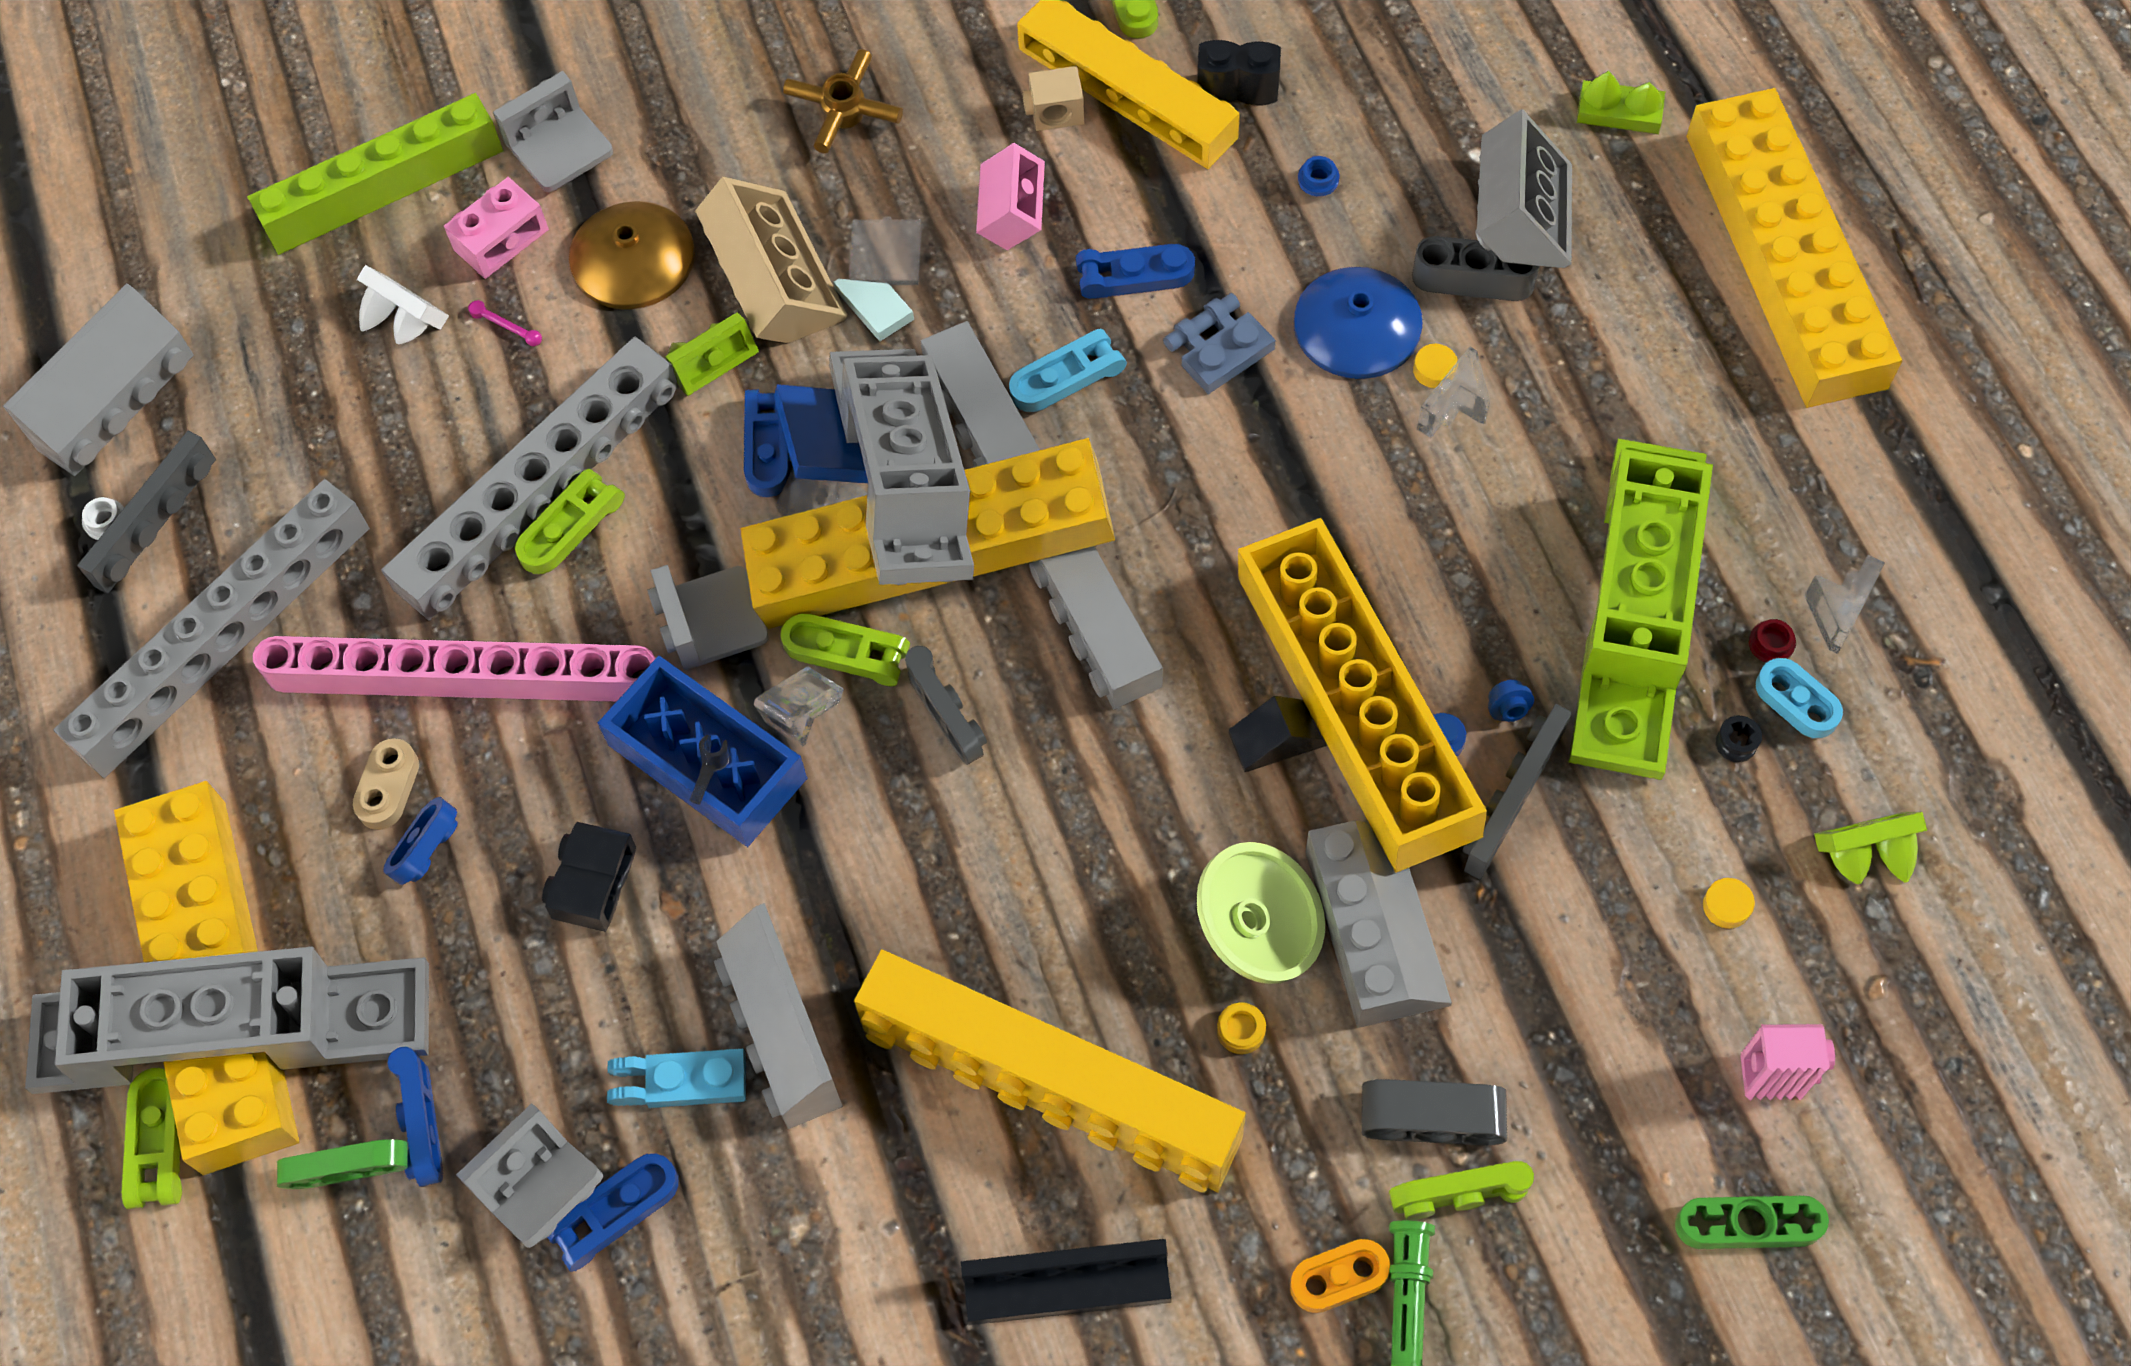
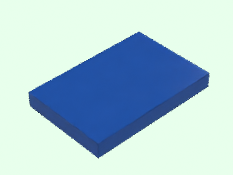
M777 384L774 399L795 477L798 479L868 484L859 442H846L835 389Z

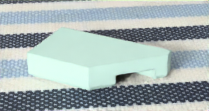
M837 279L833 282L835 291L879 341H882L914 320L911 308L888 283Z

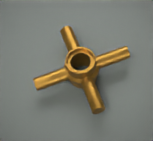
M859 49L847 74L838 73L830 76L825 80L823 87L789 78L785 80L783 87L785 95L820 103L824 113L827 115L813 144L814 149L820 153L826 154L829 152L839 128L846 129L857 125L863 115L897 124L901 122L903 108L867 99L859 87L872 59L871 53L867 50Z

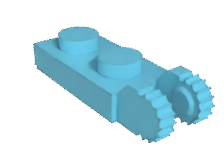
M744 1049L646 1055V1059L635 1056L619 1057L608 1061L607 1073L618 1077L646 1075L645 1088L629 1086L609 1089L607 1091V1103L609 1105H647L648 1108L746 1101V1053Z

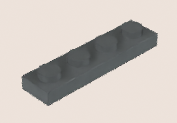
M189 430L184 434L77 565L94 587L108 594L115 584L127 575L130 566L144 548L153 543L157 532L170 516L182 507L185 498L195 485L208 475L216 458L202 437Z
M1555 703L1547 718L1541 715L1537 717L1527 736V740L1533 744L1526 755L1520 752L1516 754L1506 773V777L1511 779L1505 793L1496 789L1486 807V815L1490 819L1484 828L1483 838L1466 844L1462 852L1469 855L1464 872L1479 880L1482 879L1562 738L1570 720L1571 711Z

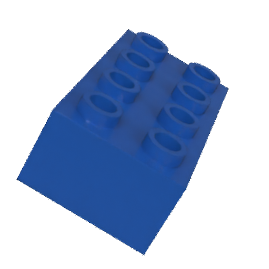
M660 655L597 722L609 747L747 848L808 779L800 755Z

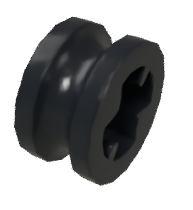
M1737 715L1729 717L1723 722L1716 736L1717 750L1724 758L1732 762L1748 761L1754 756L1762 741V731L1754 720L1746 716ZM1733 731H1738L1737 736L1744 733L1748 737L1745 746H1740L1741 741L1735 744L1730 740Z

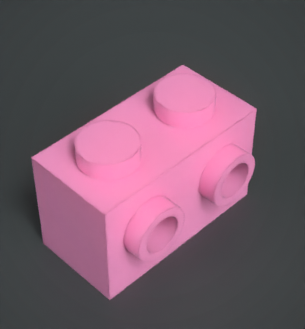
M1013 143L980 164L976 233L1005 250H1009L1041 231L1045 161Z
M509 177L488 189L481 198L464 211L458 212L451 221L444 225L453 250L484 279L549 230L540 204Z

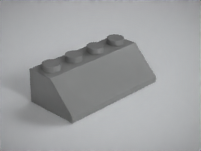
M1521 109L1484 133L1481 137L1476 236L1482 247L1487 251L1492 250L1502 262L1566 268L1571 265L1572 163L1529 115Z
M126 283L3 407L38 452L76 476L96 458L98 452L116 434L124 430L127 423L147 403L156 397L158 391L176 373L184 369L194 354L180 332L132 286Z
M1354 820L1310 830L1308 832L1305 853L1316 890L1322 902L1325 921L1357 1028L1450 1007L1452 1002L1410 868L1395 873L1375 833L1367 822Z
M765 903L755 906L716 941L722 957L714 960V964L723 987L733 985L738 1000L729 1004L739 1030L748 1027L754 1043L745 1047L756 1074L765 1071L771 1086L762 1090L772 1118L781 1115L787 1128L790 1129L842 1108L843 1105Z

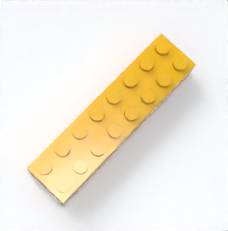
M1776 88L1696 105L1686 135L1687 140L1805 407L1810 408L1889 389L1903 360Z
M1089 438L964 470L970 488L966 537L974 562L973 577L1115 541L1098 461ZM867 495L740 528L752 607L768 629L782 626L789 618L801 613L821 616L951 582L879 585L866 529Z
M1322 518L1239 548L1238 579L1395 873L1483 838L1487 814L1485 806Z
M207 780L114 810L144 962L258 952L226 803ZM266 1052L163 1062L182 1160L200 1174L206 1175L300 1143L284 1070H281Z
M883 949L880 950L854 1000L863 1030L867 1032L866 1037L874 1044L885 1049H892L893 1045H896L911 1052L909 1057L926 1068L936 1069L937 1065H940L955 1072L953 1077L970 1088L980 1089L981 1085L999 1092L997 1097L1011 1107L1024 1110L1027 1105L1043 1113L1042 1118L1057 1128L1069 1130L1070 1126L1080 1129L1088 1133L1087 1138L1089 1141L1103 1149L1114 1151L1117 1146L1134 1154L1132 1159L1136 1163L1149 1170L1159 1172L1161 1167L1172 1171L1180 1175L1178 1180L1182 1184L1195 1191L1204 1193L1209 1188L1219 1192L1243 1139L1246 1112Z

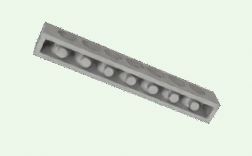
M634 336L381 569L392 590L429 621L438 612L449 608L454 602L456 595L471 581L481 578L488 566L503 551H508L516 545L520 535L581 472L588 468L592 469L596 464L607 460L614 448L627 435L638 431L645 419L658 406H662L670 401L675 391L679 388L672 364ZM599 419H604V420L601 421V422L594 423L595 421H597V420H599ZM574 447L570 451L562 452L567 448ZM543 476L539 480L531 481L535 477ZM511 505L508 509L499 511L502 507ZM479 535L476 539L467 541L471 536ZM448 564L442 570L435 571L437 567Z
M323 479L57 725L53 731L103 778L107 777L370 529L356 503L329 481Z

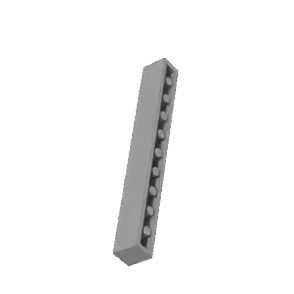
M968 321L920 340L922 355H932L948 414L953 416L957 424L954 426L956 437L963 450L971 449L975 456V459L972 460L974 467L1040 450ZM1095 546L1033 561V563L1029 564L1037 586L1040 589L1046 586L1052 599H1049V605L1055 619L1059 624L1066 622L1072 635L1069 636V641L1079 661L1087 660L1092 672H1089L1091 684L1100 698L1106 695L1114 710L1162 688L1163 667Z

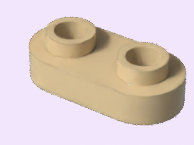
M401 739L384 740L377 744L369 755L353 798V809L360 821L370 829L381 830L389 828L403 814L419 769V759L406 741ZM392 755H398L394 763L385 764L387 758ZM377 796L383 797L378 805L369 806L373 798Z

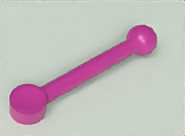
M475 300L468 306V310L473 318L480 319L484 317L525 338L529 346H538L542 341V335L537 330L528 331L487 310L484 303L480 300Z

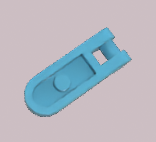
M1097 329L1015 372L1009 382L1010 397L1015 406L1022 411H1040L1104 377L1110 378L1118 375L1125 369L1127 361L1120 351L1111 348V339L1103 329ZM1087 356H1097V359L1090 362Z

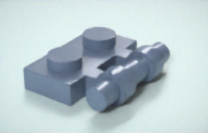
M1233 293L1228 294L1221 300L1214 298L1204 305L1203 312L1191 320L1187 318L1181 320L1174 325V331L1163 338L1165 346L1171 352H1174L1183 345L1189 350L1188 353L1182 356L1181 366L1207 394H1210L1275 350L1276 340L1249 312L1237 320H1234L1229 315L1240 307V302ZM1214 325L1219 332L1205 341L1199 334Z

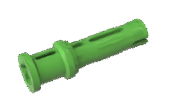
M1393 1221L1389 1223V1232L1394 1234L1393 1264L1390 1265L1388 1275L1390 1277L1389 1280L1394 1283L1391 1366H1422L1425 1285L1431 1284L1434 1274L1433 1269L1429 1267L1430 1237L1435 1235V1226L1420 1221Z

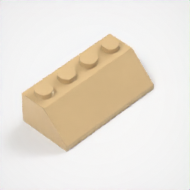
M722 176L695 212L703 226L705 235L719 259V265L724 270L733 288L734 296L745 313L749 327L756 338L790 343L844 322L848 314L786 191Z

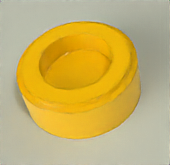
M1426 345L1416 354L1413 365L1414 376L1422 385L1429 388L1447 386L1456 375L1458 368L1457 356L1445 345Z
M1722 878L1711 884L1703 898V910L1707 918L1713 924L1727 929L1743 925L1752 914L1755 906V899L1751 889L1742 881L1734 878Z
M1239 1002L1227 1006L1221 1012L1217 1022V1036L1225 1049L1235 1054H1248L1258 1049L1265 1038L1266 1021L1258 1008L1249 1003Z

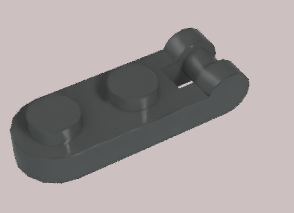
M924 646L912 647L905 656L908 677L912 687L960 759L968 765L984 755L981 746L985 745L987 740L980 726L974 719L969 722L966 721L960 712L963 704L957 692L950 684L944 687L936 676L931 651Z

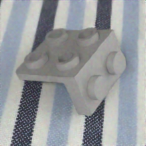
M563 71L542 81L536 87L493 111L504 143L546 192L555 191L608 159L613 154L611 143L580 108L572 81Z
M668 565L650 570L655 584L654 588L647 589L655 615L664 613L668 624L660 627L665 647L668 653L677 651L684 671L764 645L768 641L769 637L765 624L752 607L748 575L744 567L735 566L676 586Z
M531 1103L461 1169L456 1176L526 1247H533L540 1240L551 1235L557 1224L577 1204L591 1196L595 1187L601 1182L603 1173L573 1147L544 1114Z

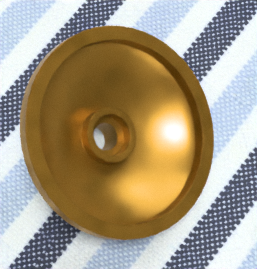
M630 201L604 208L582 224L570 246L569 265L577 286L593 301L615 309H639L663 301L683 285L693 267L695 248L689 228L676 213L655 203Z

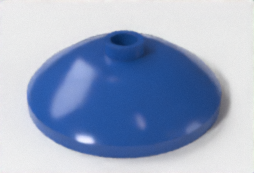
M1346 267L1325 273L1307 286L1296 304L1294 331L1302 351L1320 368L1341 377L1367 379L1390 373L1403 365L1411 357L1420 341L1423 321L1417 299L1400 280L1388 273L1373 268ZM1356 304H1361V305H1364V306H1366V307L1359 308V307H1357V306H1355V305H1356Z

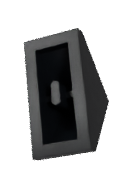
M1273 696L1229 729L1230 738L1244 772L1327 746L1303 699Z

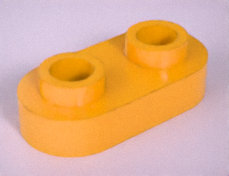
M1358 1239L1303 1260L1294 1269L1290 1282L1291 1295L1299 1307L1312 1313L1325 1312L1378 1291L1386 1282L1390 1271L1389 1257L1382 1246L1368 1239ZM1359 1261L1367 1262L1372 1268V1274L1367 1277L1358 1276L1354 1271L1353 1265ZM1318 1279L1324 1284L1325 1292L1321 1295H1313L1307 1290L1306 1283L1309 1280Z

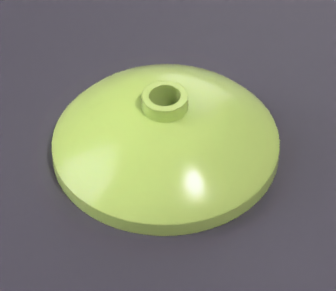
M1244 842L1224 849L1206 865L1197 889L1199 921L1210 946L1227 966L1245 978L1268 984L1282 983L1294 979L1312 966L1323 946L1325 916L1321 899L1313 882L1296 861L1272 846L1256 842Z

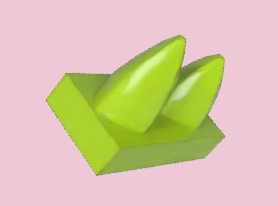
M1607 71L1596 77L1593 81L1583 80L1576 123L1659 134L1663 117L1665 91L1657 90L1650 82L1638 87L1619 85L1614 75Z
M736 312L722 322L712 323L707 331L689 342L671 343L668 355L665 358L672 364L680 389L689 396L754 356L759 350L745 319Z
M1900 812L1814 833L1818 852H1830L1836 868L1853 883L1861 884L1866 877L1872 859L1871 844L1874 843L1887 868L1897 878L1906 883L1909 882L1917 861L1918 845L1916 833L1927 831L1923 812Z

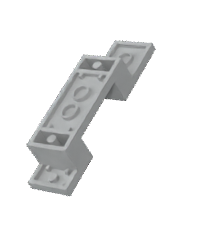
M915 349L830 352L829 368L846 442H859L867 474L866 529L879 585L973 580L974 562L966 537L970 488L932 355H917Z
M312 946L62 970L60 992L32 995L25 1089L31 1094L130 1085L134 1064L266 1052L281 1070L386 1060L390 1053L399 1047H408L418 1056L429 1055V963L425 957L327 966Z

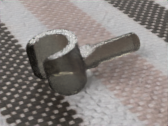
M710 735L704 736L699 743L702 766L689 801L699 805L714 772L725 768L730 759L727 740H724L720 751L710 753L712 745Z

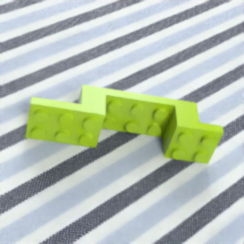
M1624 439L1617 440L1604 523H1608L1609 527L1596 615L1586 640L1568 763L1662 780L1665 775L1676 689L1688 664L1713 464L1706 463L1707 454Z

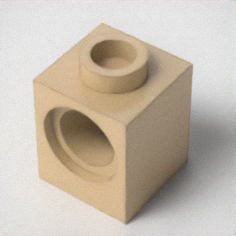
M1077 66L1029 73L1030 90L1022 91L1025 115H1033L1036 131L1084 124V100Z

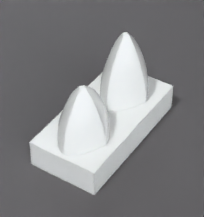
M367 265L364 266L357 278L358 281L368 286L362 298L359 311L361 331H366L379 325L392 313L396 306H399L393 326L395 342L399 345L421 335L428 325L441 330L449 317L448 314L390 277Z

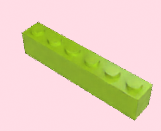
M475 92L247 196L277 254L280 255L502 153L504 150L494 123Z

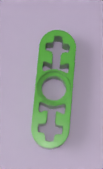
M392 1139L375 1140L279 1159L277 1161V1187L282 1189H307L406 1170L408 1168L407 1142Z
M1803 1195L1695 1198L1683 1206L1675 1220V1228L1679 1238L1686 1245L1696 1249L1806 1247L1818 1241L1825 1234L1829 1225V1217L1825 1207L1815 1198ZM1744 1209H1752L1760 1213L1765 1221L1764 1233L1758 1236L1745 1233L1738 1223L1739 1212ZM1799 1209L1803 1210L1805 1218L1814 1220L1815 1224L1806 1233L1802 1232L1801 1225L1784 1224L1779 1229L1780 1235L1776 1234L1778 1220L1793 1218ZM1723 1210L1728 1211L1726 1225L1711 1226L1705 1232V1236L1700 1235L1698 1227L1689 1226L1688 1221L1696 1215L1697 1211L1702 1213V1218L1706 1221H1719L1724 1216ZM1725 1229H1727L1729 1236L1724 1235Z

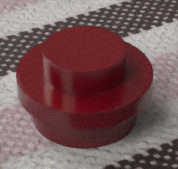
M1770 619L1758 623L1752 629L1748 643L1753 655L1762 662L1767 663L1776 658L1789 659L1796 648V637L1792 628L1786 622Z

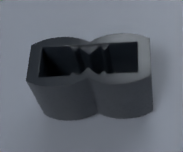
M1226 40L1202 42L1199 44L1197 83L1204 91L1228 103L1236 100L1245 104L1259 106L1278 102L1281 47L1269 42H1249L1242 45Z
M576 822L571 833H566L562 837L558 850V859L562 861L555 876L547 878L542 892V902L546 904L545 908L553 920L599 931H607L616 911L621 889L628 877L635 856L636 845L631 834Z

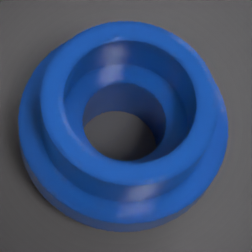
M1311 157L1299 169L1298 184L1309 195L1326 196L1338 187L1339 171L1334 162L1327 157Z
M1518 680L1503 681L1494 686L1488 695V710L1492 718L1498 721L1514 722L1520 720L1528 713L1534 703V696L1531 690Z

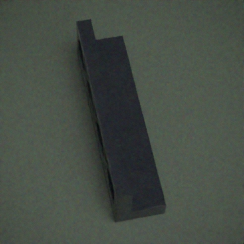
M1166 1238L961 1261L968 1324L978 1325L1171 1303Z

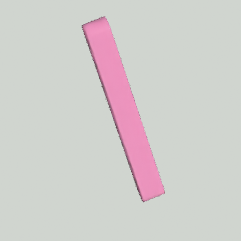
M291 636L268 637L262 640L253 652V662L271 688L283 693L617 702L638 679L631 678V676L639 670H646L656 659L652 651L646 647L636 645ZM286 661L282 666L274 668L278 663ZM326 662H331L326 668L318 670ZM376 663L373 668L363 671L367 665ZM422 664L417 670L407 672L412 666ZM467 665L463 671L452 674L455 668ZM512 666L507 673L496 675L500 669ZM553 667L557 668L554 673L548 676H541L545 670ZM594 669H603L595 677H586Z

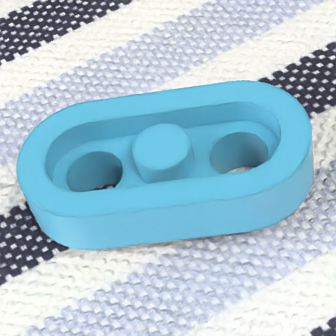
M1786 658L1772 659L1765 663L1757 676L1756 691L1759 697L1800 733L1810 738H1824L1835 731L1843 716V709L1839 699L1796 662ZM1772 683L1782 684L1786 691L1776 690ZM1808 713L1819 715L1822 721L1816 722L1810 719Z

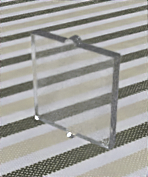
M889 216L884 217L883 220H853L849 280L888 283L889 285H919L922 221L891 220Z

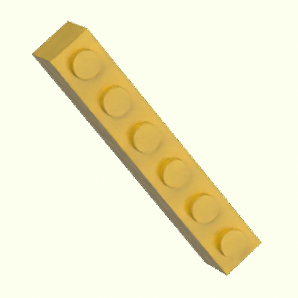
M1040 0L1017 22L1019 50L1051 70L1077 66L1083 91L1207 170L1238 139L1240 112L1236 111L1230 103L1212 96L1204 91L1195 81L1185 79L1171 70L1163 61L1153 59L1139 50L1131 41L1121 39L1107 30L1099 21L1091 20L1081 14L1070 3L1061 0Z

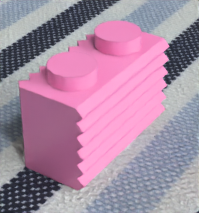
M1823 1024L1761 1025V1028L1756 1031L1752 1040L1747 1043V1046L1741 1052L1740 1058L1745 1096L1750 1101L1755 1096L1760 1101L1764 1096L1769 1100H1772L1774 1096L1779 1100L1784 1096L1789 1100L1794 1096L1801 1100L1814 1084H1820L1822 1075L1827 1070H1832L1835 1065L1834 1045L1831 1039H1826Z

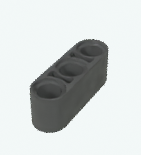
M1431 236L1423 239L1417 246L1412 279L1418 288L1426 292L1522 301L1533 293L1540 266L1502 262L1492 250L1487 251L1478 240Z
M1390 1079L1369 1080L1362 1084V1135L1371 1139L1389 1141L1499 1145L1507 1141V1091L1503 1087L1487 1084Z

